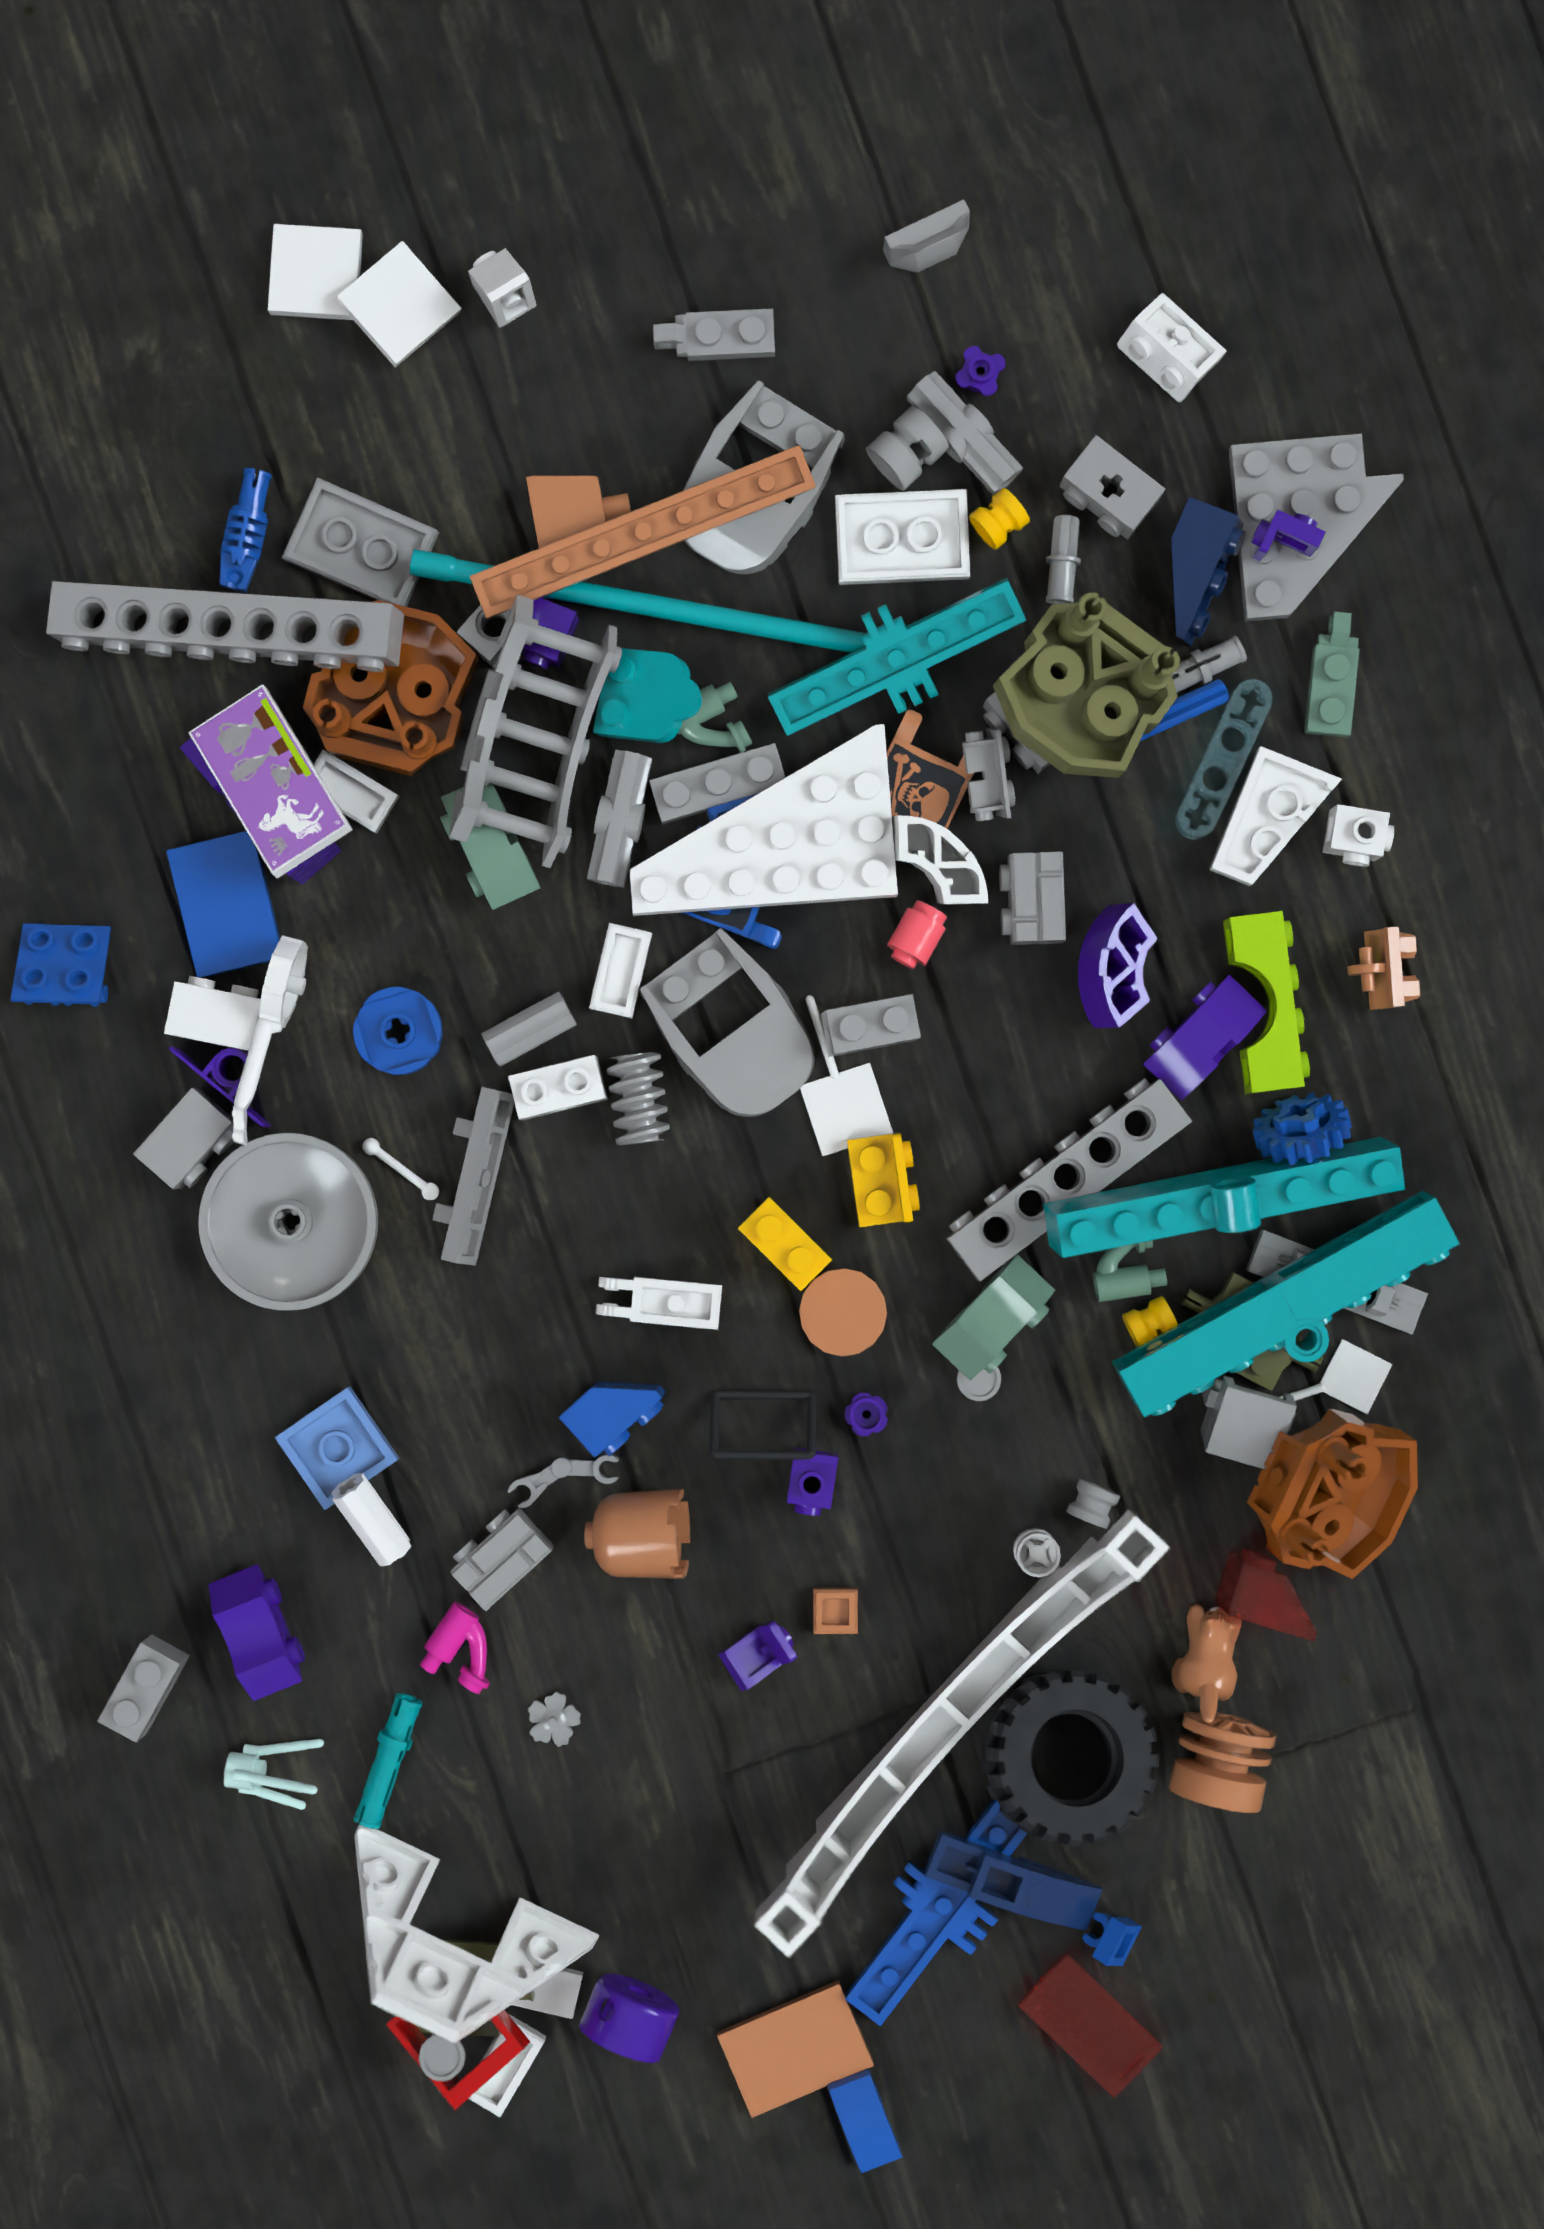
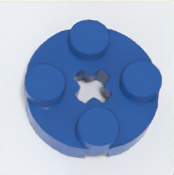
M389 987L375 992L364 1002V1006L360 1009L358 1017H356L354 1022L353 1037L361 1057L377 1070L393 1075L411 1074L423 1069L439 1053L443 1037L442 1020L434 1004L421 993L404 987ZM395 1019H399L402 1025L409 1024L410 1032L405 1034L406 1041L398 1044L396 1038L388 1039L386 1031L392 1029V1021Z

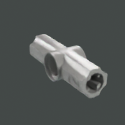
M936 371L926 375L907 395V401L924 412L943 433L949 444V450L946 452L958 463L964 462L993 495L1000 489L1006 488L1022 472L1023 467L993 435L994 430L985 416L973 405H966Z
M615 750L606 794L601 796L594 826V834L597 835L587 880L624 888L630 868L633 845L639 840L645 813L643 800L652 758L634 752Z

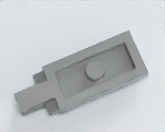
M773 309L686 313V315H675V323L653 325L655 349H677V357H688V361L775 357Z

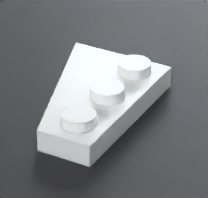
M1260 746L1257 749L1209 870L1251 886L1342 779Z

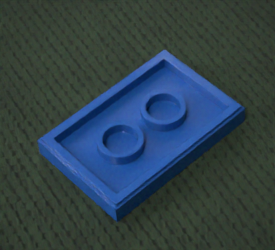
M244 831L166 850L197 977L207 978L270 962L271 956L280 941V935L260 853L248 832Z

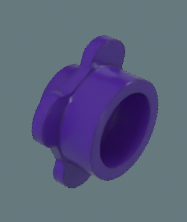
M977 346L968 347L964 352L965 363L963 369L956 374V382L961 388H968L973 392L981 393L983 396H991L997 391L996 379L999 372L1005 368V360L1000 354L991 356L981 352ZM977 368H983L985 373L979 375L976 372Z

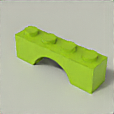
M1283 911L1230 917L1223 921L1228 964L1242 968L1256 977L1263 986L1269 1002V1016L1263 1032L1252 1044L1240 1050L1245 1094L1305 1087L1304 1078L1310 1076V1065L1307 1052L1300 1051L1298 1034L1304 1033V1018L1301 1008H1295L1293 991L1298 990L1299 979L1296 965H1289L1287 947L1293 946L1290 921H1284Z

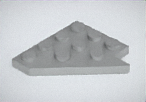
M1362 434L1230 446L1229 459L1234 513L1244 523L1242 530L1246 531L1243 545L1238 553L1244 621L1288 618L1403 481V474L1366 477ZM1277 509L1291 516L1294 513H1300L1314 519L1318 523L1317 528L1326 531L1319 548L1311 557L1273 540L1267 554L1259 562L1252 558L1257 546L1252 544L1251 540L1261 519L1269 521Z

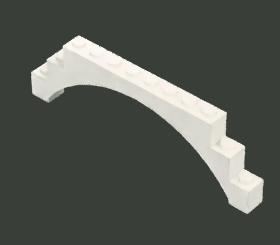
M1128 1510L1099 1542L1091 1536L1062 1568L1058 1565L1054 1572L1048 1576L1041 1577L817 1818L816 1833L786 1864V1879L755 1911V1926L790 1957L821 1923V1918L839 1890L896 1813L974 1723L1016 1680L1071 1629L1116 1593L1135 1580L1139 1581L1169 1547Z

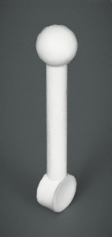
M368 1138L363 1142L362 1148L366 1154L376 1155L422 1190V1195L425 1199L434 1200L438 1197L440 1190L435 1183L423 1181L382 1150L376 1139Z

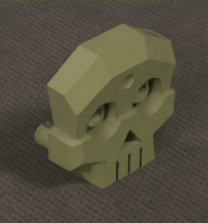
M1088 593L1077 603L1052 604L1025 640L1026 652L998 678L993 687L1013 736L1064 774L1119 778L1126 771L1143 734H1149L1160 723L1178 696L1172 674L1179 668L1180 658L1176 651L1170 656L1172 648L1164 646L1107 604L1104 598H1099V594ZM1101 663H1103L1108 668L1102 669ZM1050 668L1060 669L1063 673V679L1054 678L1051 675ZM1110 707L1114 709L1117 718H1108L1105 715L1104 708Z

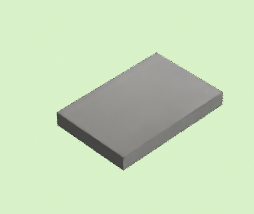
M317 478L282 558L289 563L374 600H382L407 607L419 580V577L410 575L413 550L418 549L431 552L439 532L423 523Z

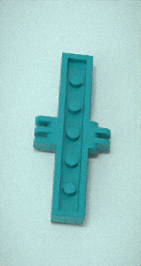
M1008 578L1000 580L906 626L902 616L893 619L886 604L877 608L884 623L877 627L870 612L861 615L868 630L867 633L861 635L865 647L768 693V699L787 736L884 689H887L899 714L907 710L906 702L901 696L906 691L914 706L923 703L916 687L922 683L930 698L938 696V690L927 668L1027 621Z

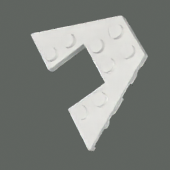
M359 1825L355 1832L354 1838L371 2002L373 2005L453 2043L467 2036L593 1949L599 1938L598 1934L520 1897L491 1963L409 1925L440 1859L377 1829Z

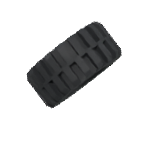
M1055 1670L1047 1671L1039 1676L1033 1675L1022 1680L1021 1686L1017 1689H1010L1001 1697L1004 1702L999 1709L993 1708L987 1719L991 1722L989 1732L982 1735L981 1746L986 1747L985 1759H980L982 1773L988 1776L989 1784L986 1785L990 1797L998 1801L1001 1806L999 1808L1001 1813L1008 1820L1014 1821L1019 1825V1829L1053 1843L1056 1842L1069 1846H1081V1843L1086 1842L1095 1844L1105 1841L1106 1835L1110 1833H1121L1129 1827L1127 1820L1132 1815L1139 1817L1145 1809L1146 1805L1141 1801L1145 1793L1153 1794L1157 1782L1150 1779L1152 1767H1159V1754L1152 1753L1151 1742L1157 1741L1154 1728L1146 1726L1144 1718L1147 1716V1713L1140 1703H1133L1129 1698L1131 1693L1121 1685L1110 1683L1109 1678L1098 1674L1086 1673L1084 1671ZM1062 1714H1077L1092 1721L1099 1729L1106 1747V1765L1100 1781L1087 1795L1072 1800L1059 1799L1044 1791L1037 1783L1031 1766V1749L1036 1734L1046 1721Z

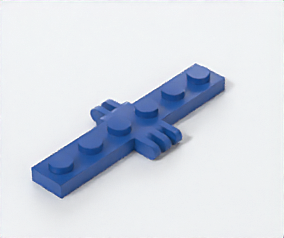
M993 1799L963 1839L1011 1856L1027 1833L1019 1829V1825L1014 1821L1008 1820L999 1810L1001 1806L998 1801ZM911 1861L907 1863L904 1870L917 1880L914 1885L900 1875L893 1882L899 1890L906 1894L902 1902L910 1909L845 1993V2000L879 2026L883 2024L947 1938L972 1955L977 1946L964 1936L966 1932L969 1931L981 1941L988 1934L983 1927L975 1922L976 1919L980 1917L992 1927L999 1920L996 1915L976 1899L969 1897L968 1892L927 1877L924 1871Z

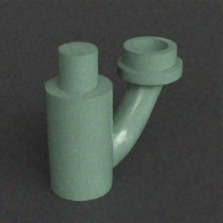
M731 682L717 689L712 684L700 689L702 696L701 707L695 716L682 721L678 735L682 734L686 739L700 745L737 746L740 753L745 752V747L751 745L752 742L741 720L734 724L732 722L727 723L726 726L729 731L711 730L700 725L725 712L723 705L738 698Z
M1153 1240L1111 1248L1103 1254L1097 1265L1096 1272H1093L1098 1303L1151 1295V1288L1167 1285L1165 1268L1148 1270L1146 1264L1118 1268V1263L1132 1248L1136 1247L1138 1253L1145 1252L1146 1248H1153Z

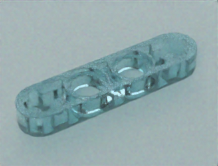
M1249 679L1240 683L1228 700L1176 813V827L1180 834L1186 838L1195 840L1205 837L1212 832L1220 818L1271 708L1272 692L1268 685L1261 680ZM1251 690L1258 692L1257 700L1262 703L1261 707L1255 706L1247 716L1246 721L1254 722L1253 728L1243 720L1230 718L1231 712L1237 717L1242 713L1246 701L1240 698V695H1247ZM1236 728L1241 731L1245 739L1244 747L1236 752L1225 749L1221 743V735L1224 730ZM1216 767L1224 772L1227 781L1222 790L1211 791L1205 787L1202 777L1206 769ZM1194 791L1205 799L1218 801L1216 807L1210 802L1206 805L1202 818L1207 821V825H1199L1195 830L1189 827L1190 819L1185 817L1186 812L1192 813L1198 808L1202 799L1194 798Z

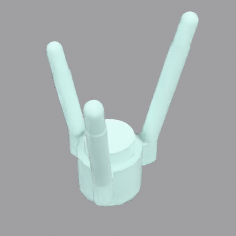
M322 1739L262 1746L245 1744L242 1753H229L224 1771V1786L239 1789V1793L256 1795L303 1810L306 1807L304 1801L262 1786L307 1794H316L318 1791L317 1787L302 1782L266 1776V1760H259V1756L320 1748L324 1745V1741Z

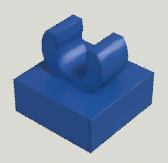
M1094 1913L1093 1918L1102 1923L1104 1933L1100 1938L1091 1933H1084L1082 1937L1084 1942L1091 1947H1096L1092 1957L1106 1966H1123L1142 1926L1128 1917H1112L1107 1913Z

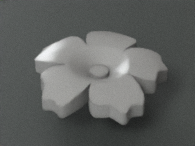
M556 1691L552 1695L545 1697V1704L535 1700L528 1708L529 1720L532 1723H537L530 1730V1735L533 1736L535 1742L542 1741L547 1743L552 1735L557 1747L568 1744L569 1738L573 1735V1729L570 1726H577L581 1723V1713L575 1709L573 1704L565 1707V1694H560Z

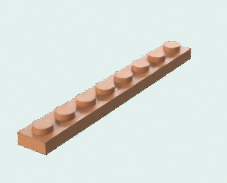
M798 445L471 575L470 579L486 619L509 611L516 595L537 600L816 488L802 449Z

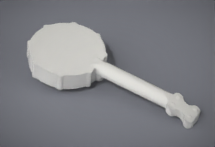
M282 935L271 956L262 988L259 1018L232 1111L234 1119L232 1138L238 1144L247 1146V1108L255 1095L271 1035L281 1032L282 1028L286 1027L295 1009L298 996H302L305 990L306 978H304L308 946L302 940Z

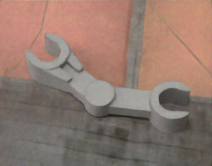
M603 1454L597 1460H576L559 1457L541 1472L516 1479L510 1485L508 1493L519 1485H526L531 1491V1496L518 1505L519 1508H526L540 1496L548 1485L559 1478L566 1476H595L599 1482L610 1484L618 1480L619 1476H604L600 1472V1464L604 1461L618 1462L619 1458L614 1454L610 1456Z

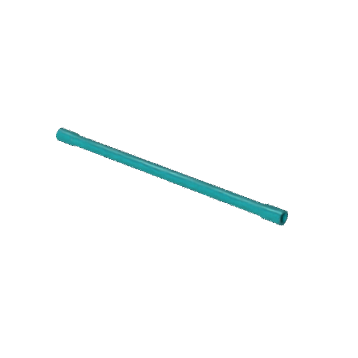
M414 549L410 563V575L445 582L457 581L472 584L471 575L494 566L456 559L451 555ZM579 582L544 596L545 598L849 653L865 647L861 637L865 633L587 582Z

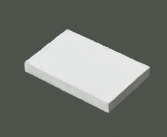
M966 489L835 495L839 585L970 579Z

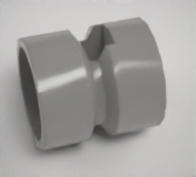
M910 406L894 421V431L892 433L883 431L866 447L868 456L888 481L902 491L907 489L922 475L921 466L923 464L931 466L949 450V444L943 433L924 412L915 406Z

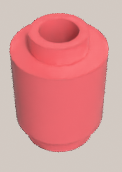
M916 900L912 908L906 909L887 944L894 950L891 958L911 969H914L917 963L926 966L946 929L943 924L947 916L936 908Z

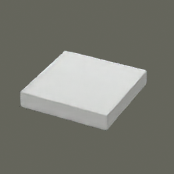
M274 224L268 312L270 315L353 320L336 301L337 295L360 277L363 239L361 229Z
M403 241L344 289L336 298V301L395 368L461 312V307Z

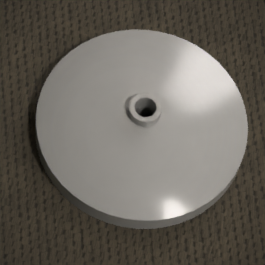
M279 1133L257 1138L248 1142L247 1146L242 1145L227 1156L214 1171L206 1185L198 1218L203 1252L210 1267L220 1281L233 1293L252 1304L283 1311L300 1310L320 1305L335 1298L350 1287L370 1260L378 1232V1210L375 1196L367 1177L357 1163L340 1148L325 1140L295 1133ZM290 1213L298 1215L300 1218V1224L295 1226V1230L288 1228L286 1225V1217Z

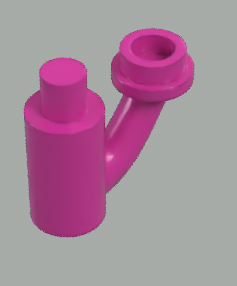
M454 1601L424 1645L428 1653L420 1663V1666L429 1673L435 1674L442 1662H451L464 1641L467 1640L470 1646V1667L463 1665L460 1669L461 1675L457 1680L475 1694H480L483 1688L487 1689L490 1685L489 1680L484 1677L487 1642L484 1630L478 1622L480 1618L466 1606Z

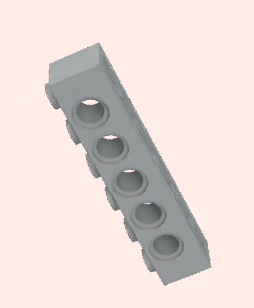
M1146 1078L1139 1081L1124 1093L1128 1099L1127 1102L1116 1110L1111 1105L1106 1106L1089 1119L1093 1125L1091 1129L1080 1137L1075 1131L1070 1133L1054 1146L1058 1153L1044 1163L1039 1157L1019 1172L1023 1178L1022 1181L1010 1190L1003 1184L983 1199L988 1205L975 1216L969 1210L949 1225L953 1233L947 1236L946 1240L978 1281L983 1280L1047 1231L1043 1203L1101 1191L1192 1122L1161 1079L1154 1080L1150 1084ZM1132 1111L1141 1113L1146 1119V1129L1137 1137L1129 1134L1124 1124L1126 1116ZM1098 1137L1106 1139L1112 1149L1111 1156L1103 1163L1094 1161L1089 1153L1091 1142ZM1062 1164L1072 1166L1077 1175L1075 1184L1066 1190L1058 1187L1054 1181V1172ZM1028 1190L1037 1192L1042 1201L1041 1209L1032 1216L1023 1214L1018 1204L1020 1196ZM991 1217L1001 1218L1007 1227L1005 1237L998 1242H990L983 1233L984 1224Z

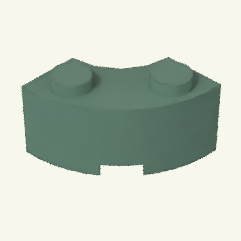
M489 783L487 786H484L482 801L487 802V807L506 812L494 785ZM457 790L441 797L447 814L441 816L440 819L448 836ZM482 824L480 828L473 826L466 843L460 841L473 869L466 873L468 881L476 897L485 894L492 910L540 889L531 864L516 834Z
M1016 1254L985 1284L977 1297L954 1317L932 1345L969 1380H972L983 1369L990 1374L1007 1356L1003 1348L1026 1324L1032 1329L1049 1312L1050 1309L1045 1303L1054 1293L1055 1289Z

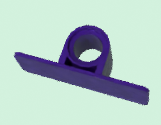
M170 1046L168 1048L234 1103L240 1079L232 1081L228 1078L225 1072L226 1064L231 1058L238 1056L245 1065L248 1052L235 1048L221 1050L204 1069L178 1047ZM251 1107L247 1108V1115L262 1127L269 1128L271 1126L269 1122Z

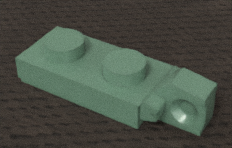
M1334 611L1333 615L1329 616L1327 635L1319 634L1317 637V644L1313 647L1304 733L1345 738L1351 736L1360 650L1357 649L1358 638L1349 637L1352 613Z

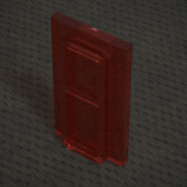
M1068 1953L1045 1976H1042L1040 1981L1018 2003V2006L1114 2099L1163 2048V2045Z

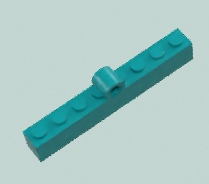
M1376 1137L1343 1144L1344 1147L1341 1149L1330 1148V1156H1321L1314 1159L1311 1163H1308L1305 1158H1300L1294 1165H1289L1288 1159L1284 1158L1282 1161L1274 1163L1272 1158L1043 1203L1049 1246L1062 1258L1211 1228H1216L1217 1231L1225 1233L1243 1232L1259 1227L1261 1225V1218L1405 1190L1400 1147L1383 1137Z
M1422 1190L1112 1361V1364L1135 1406L1146 1417L1150 1414L1158 1416L1168 1412L1175 1406V1400L1188 1393L1195 1395L1206 1391L1214 1385L1215 1378L1228 1371L1236 1373L1246 1369L1254 1362L1253 1357L1266 1350L1272 1352L1283 1348L1297 1361H1315L1328 1348L1329 1334L1324 1325L1331 1321V1314L1346 1306L1347 1308H1355L1364 1304L1371 1298V1292L1384 1285L1391 1287L1404 1282L1410 1277L1411 1270L1424 1263L1432 1265L1444 1260L1449 1256V1250L1459 1245V1242L1436 1197ZM1308 1329L1305 1339L1295 1342L1296 1335L1301 1330Z

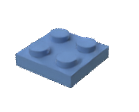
M350 1386L275 1437L324 1510L335 1504L332 1500L333 1495L331 1492L340 1482L358 1473H363L367 1480H369L400 1459Z

